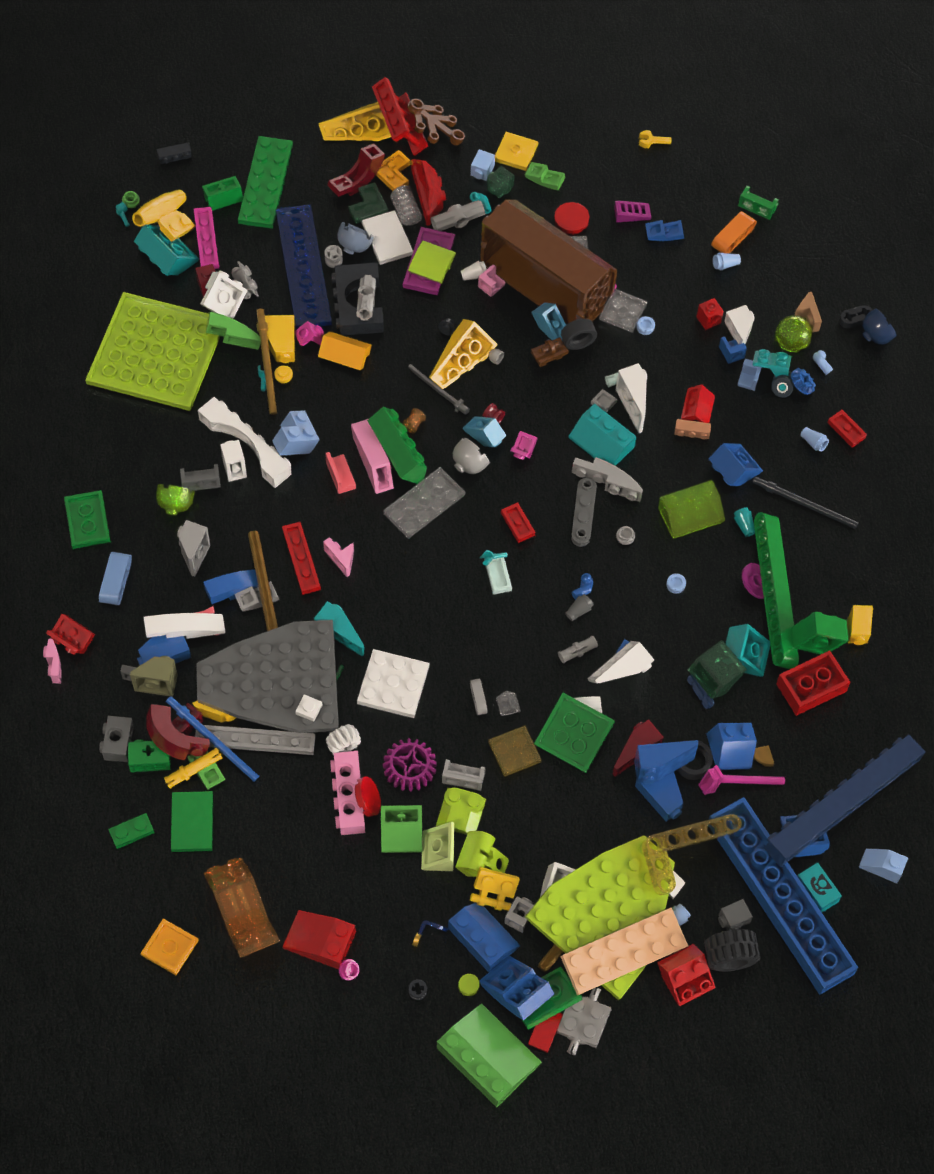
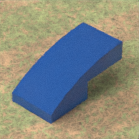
M663 220L646 223L648 240L671 241L684 239L681 220L665 224Z

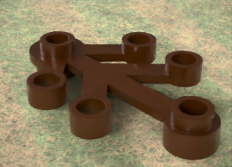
M412 99L408 103V110L414 114L416 122L414 130L417 133L424 132L426 126L422 122V117L426 119L429 129L428 141L435 144L439 139V134L436 132L435 127L449 136L450 142L453 145H459L463 142L465 134L461 130L455 129L452 131L441 123L443 122L450 127H454L457 122V118L453 115L442 116L444 111L442 106L424 105L419 99Z

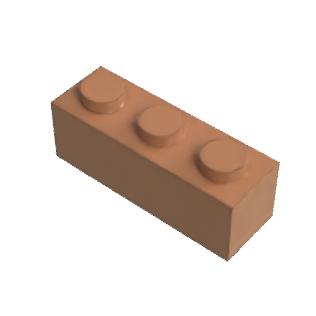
M677 419L674 435L709 439L711 423Z

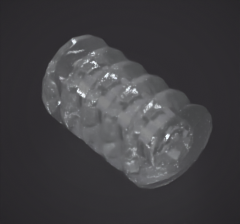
M402 185L394 189L391 193V200L398 213L400 222L404 225H414L421 221L422 214L415 202L410 187Z

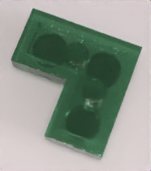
M375 182L359 187V193L363 202L349 206V212L355 224L362 222L364 219L388 213V208Z

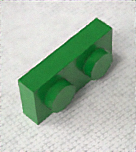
M145 813L110 828L109 832L116 848L119 849L153 834L154 830Z

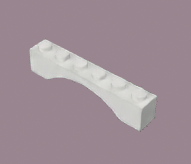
M213 397L198 410L199 420L211 431L231 434L250 446L259 459L262 477L274 488L291 475V463L288 459L279 456L273 446L267 445L264 438L259 434L256 435L249 424H244L235 412L228 410L223 401H218Z

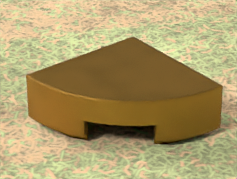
M769 745L755 748L753 760L764 766H773L774 761Z

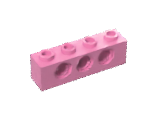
M358 751L334 753V760H330L331 772L336 773V779H332L333 791H337L338 796L334 798L335 810L339 809V816H335L336 829L340 828L341 835L365 833L363 807L360 808L358 806L354 790L355 784H358L357 779L360 778ZM343 772L350 773L348 777L341 776ZM346 790L352 792L349 796H345L342 793ZM347 809H352L354 811L350 815L344 813V811Z

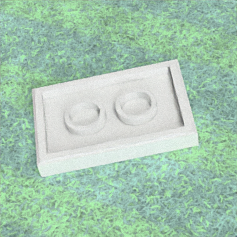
M395 210L362 220L367 236L370 237L371 234L374 236L371 246L380 265L413 254L412 247Z

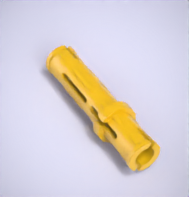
M216 747L188 765L180 766L179 770L164 777V780L171 789L184 780L188 781L192 775L223 759L222 755Z

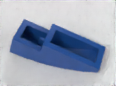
M255 570L234 572L203 582L211 604L227 598L231 601L236 599V593L251 586L253 589L259 587Z

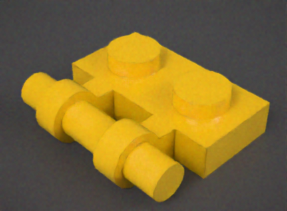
M480 867L474 883V888L479 889L480 893L479 895L472 893L470 901L476 902L479 906L488 905L494 907L495 910L501 911L503 909L509 911L511 903L505 902V897L514 898L520 879L517 876ZM488 892L498 894L497 898L487 897Z

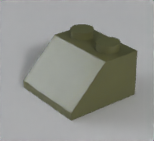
M154 656L132 670L130 677L134 691L173 697L178 674L174 659L168 656Z

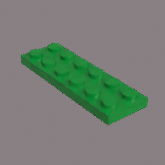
M258 137L238 217V224L273 229L293 141Z

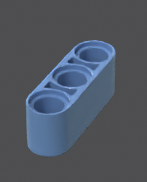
M111 552L99 593V602L120 605L131 566V555Z

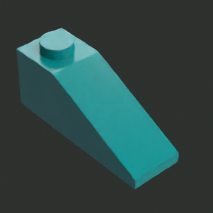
M327 601L315 616L314 621L333 620L334 639L363 656L364 644L339 605L331 604Z

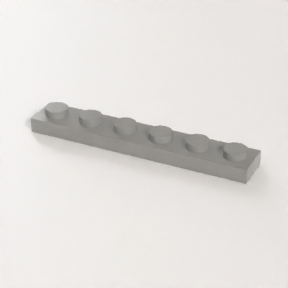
M204 725L229 749L314 755L316 739L314 733ZM196 730L195 737L205 738Z

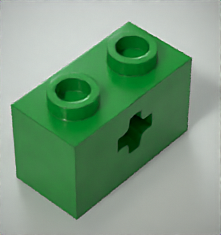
M135 740L134 742H128V765L130 772L171 770V756L160 750L153 741Z

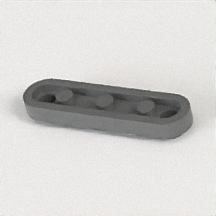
M583 478L578 482L571 540L579 547L586 546L590 542L597 487L596 482L591 478Z

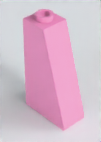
M363 420L351 424L353 439L375 493L378 494L393 489L390 462L368 421Z

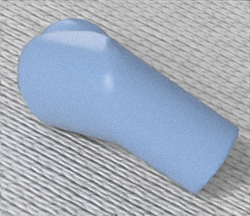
M819 350L814 353L813 359L827 375L833 368L824 359L826 357L825 352Z

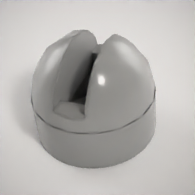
M492 349L489 352V359L498 365L504 357V352L499 349Z

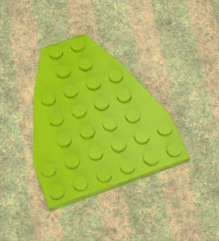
M641 836L600 854L550 885L524 918L565 954L664 911L667 905L675 862L646 836ZM645 966L604 983L602 986L619 1000Z

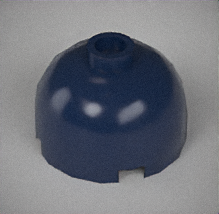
M877 308L865 316L862 326L865 332L862 334L868 342L872 340L875 344L882 345L892 341L897 334L892 325L886 321L887 318Z

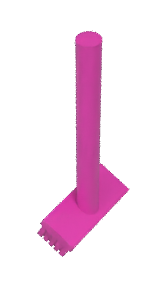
M715 765L704 775L699 783V787L704 795L714 793L720 783L784 785L785 777L723 775L719 767Z

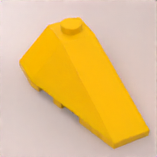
M378 102L318 123L324 140L380 141L391 137Z
M463 319L452 334L429 378L441 389L446 388L460 378V375L473 369L474 365L487 359L489 352L497 346V343L474 321Z

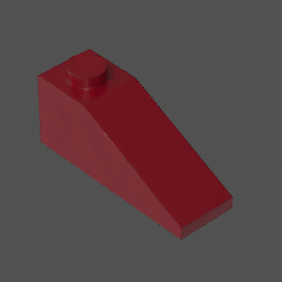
M650 720L644 723L640 722L633 728V732L614 766L613 775L615 777L635 764L634 760L638 745L659 744L663 742L664 737Z

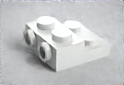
M223 271L213 272L205 287L208 290L201 305L214 313L233 319L247 290L242 287L243 284L241 282L229 279L227 273Z

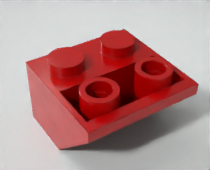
M694 944L657 962L663 980L679 1006L715 988L705 955Z

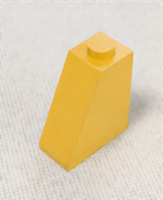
M294 315L265 316V322L268 324V346L276 362H295Z

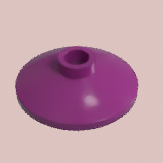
M750 563L742 570L743 584L751 595L764 599L760 565Z

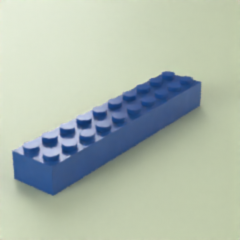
M743 797L712 814L707 825L819 995L853 976L858 966L789 863L787 862L780 867L764 849L768 843L767 838L770 835L746 799Z

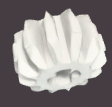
M347 724L331 732L326 738V743L330 752L334 755V753L350 752L357 748L361 738L357 729L353 725Z

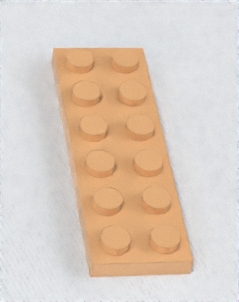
M669 908L560 957L576 994L580 995L687 947L688 944L672 908Z

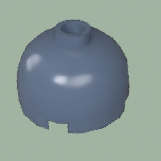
M345 222L341 223L337 234L340 245L344 247L343 251L352 255L354 252L361 253L367 250L374 236L372 234L370 237L367 236V231L348 224L346 227Z

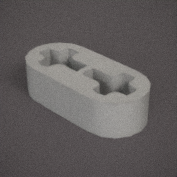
M480 678L470 680L477 715L487 714V705Z

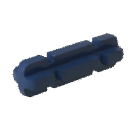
M696 673L689 675L687 681L691 686L693 685V690L699 700L703 701V706L709 709L715 703L713 698L709 696V692L702 681H699L700 678Z

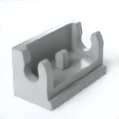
M446 759L442 783L481 791L485 767L481 766L480 769L454 764Z

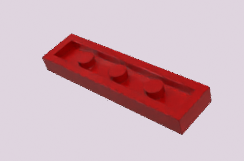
M301 522L282 526L302 595L321 590Z

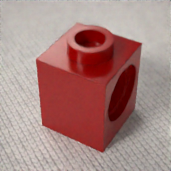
M713 298L699 304L697 318L704 329L707 330L721 324L724 311L716 299Z

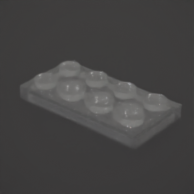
M439 467L384 510V515L409 539L465 495V491Z

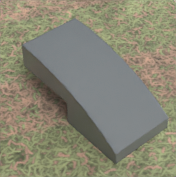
M270 581L269 587L272 602L274 603L280 599ZM251 586L235 594L242 612L263 607L259 587L253 589Z

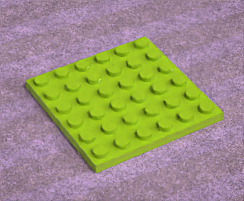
M123 292L86 377V384L191 411L220 336L206 333L208 313Z

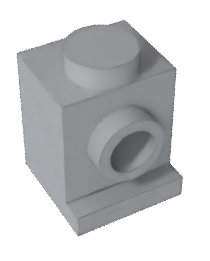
M517 896L505 917V924L523 933L529 922L524 917L534 906L533 902L527 898L522 897L521 899ZM522 912L524 916L521 917L517 913Z

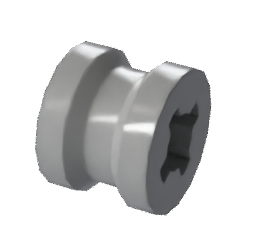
M336 245L328 246L324 252L325 263L327 266L335 268V266L341 265L343 262L342 249Z

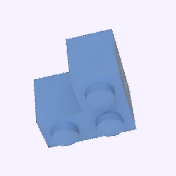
M290 411L281 423L280 430L272 440L280 456L310 454L318 443L319 438L305 411Z

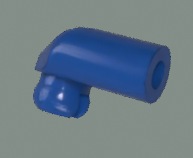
M583 574L581 576L580 588L572 591L575 600L578 596L587 595L592 591L593 578H591L590 574Z

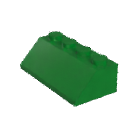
M382 407L367 421L400 478L421 485L427 470L424 464L425 460L417 452L415 442L407 435L406 427L400 423L398 413L394 409Z

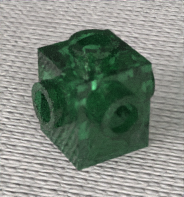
M502 166L495 172H491L487 177L488 191L499 198L504 194H508L514 186V175Z

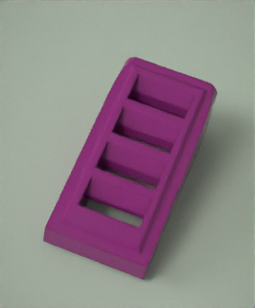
M615 201L616 222L651 220L649 203Z

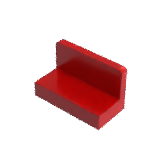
M702 384L688 388L681 420H698L699 422L709 423L715 395Z

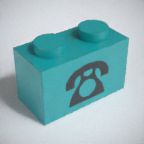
M818 863L797 876L821 912L837 904L842 897Z

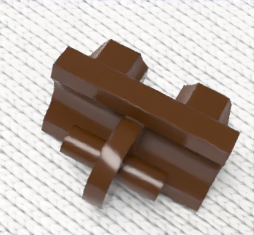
M560 337L552 341L548 339L545 341V344L531 349V353L540 367L547 365L550 361L561 359L569 352Z

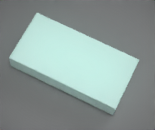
M493 559L486 566L493 595L512 591L505 559Z

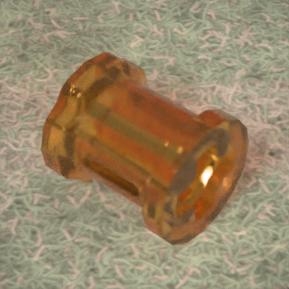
M414 408L411 411V415L402 424L406 427L407 431L416 433L417 427L421 422L425 421L426 416L422 411Z

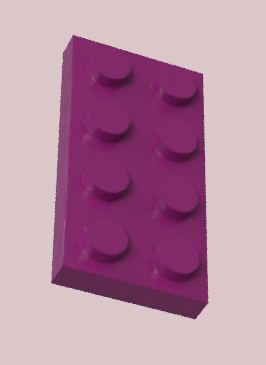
M421 227L409 266L422 241L452 250L455 234ZM408 269L403 282V288L438 295L441 286L440 283L410 273Z

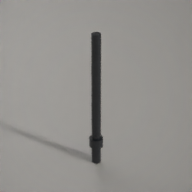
M756 476L753 480V484L766 489L765 491L771 494L776 493L851 528H857L859 522L778 487L772 481L767 482Z

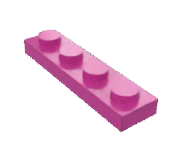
M212 208L194 209L201 266L213 264L214 269H219Z

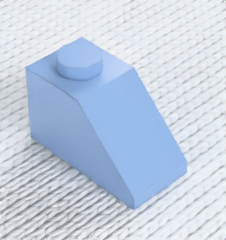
M866 849L859 868L897 883L902 876L908 857L891 850Z

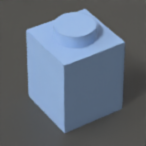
M479 149L471 164V176L487 181L495 166V155Z

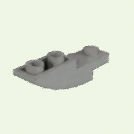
M596 457L593 463L575 458L572 473L579 477L591 478L597 483H605V491H608L610 494L620 495L631 501H641L643 489L631 476L620 468Z

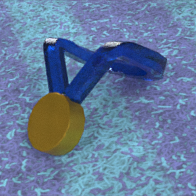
M423 921L412 945L417 947L426 924L445 932L448 931V928L433 922Z

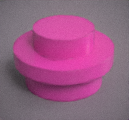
M346 959L340 964L339 974L344 980H352L359 974V966L354 960Z

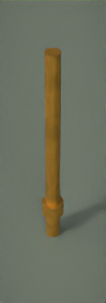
M257 309V331L260 333L270 414H277L267 338L268 324L265 322L264 309Z

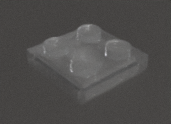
M615 289L600 315V320L633 333L638 320L647 306V301Z

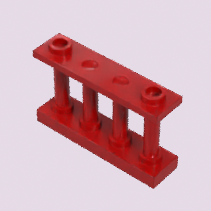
M384 77L373 85L372 88L391 137L395 142L403 137L407 139L413 155H416L427 148L428 144L424 134L417 133L414 130L416 124L414 114L407 108L410 102L409 96L406 92L400 97L395 95L389 79Z

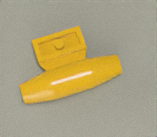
M182 190L167 192L152 199L132 216L134 224L139 227L158 222L160 230L171 242L192 231L195 227V224L184 213L182 214L177 211L186 202V195Z

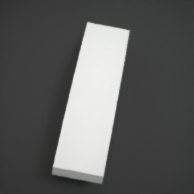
M180 613L144 617L147 638L166 635L167 638L186 636L189 639L225 633L222 614Z

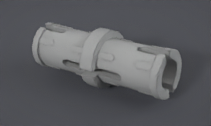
M591 636L579 643H573V646L561 652L559 651L558 655L562 663H565L577 656H583V653L595 647L597 648L598 644L594 636Z

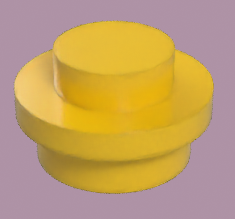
M279 366L274 372L275 379L280 383H288L293 377L292 369L288 366Z

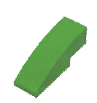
M210 312L206 333L223 336V343L259 349L261 341L257 333L230 317Z

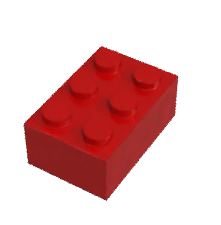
M828 651L781 673L776 684L797 716L847 692L850 681L831 651Z

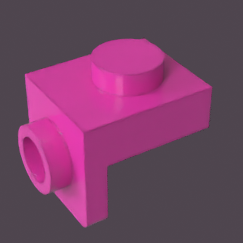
M307 321L295 330L294 333L302 346L310 341L321 345L324 331L319 325L316 326Z
M520 431L515 445L510 451L515 453L514 457L524 460L526 457L530 459L538 438Z

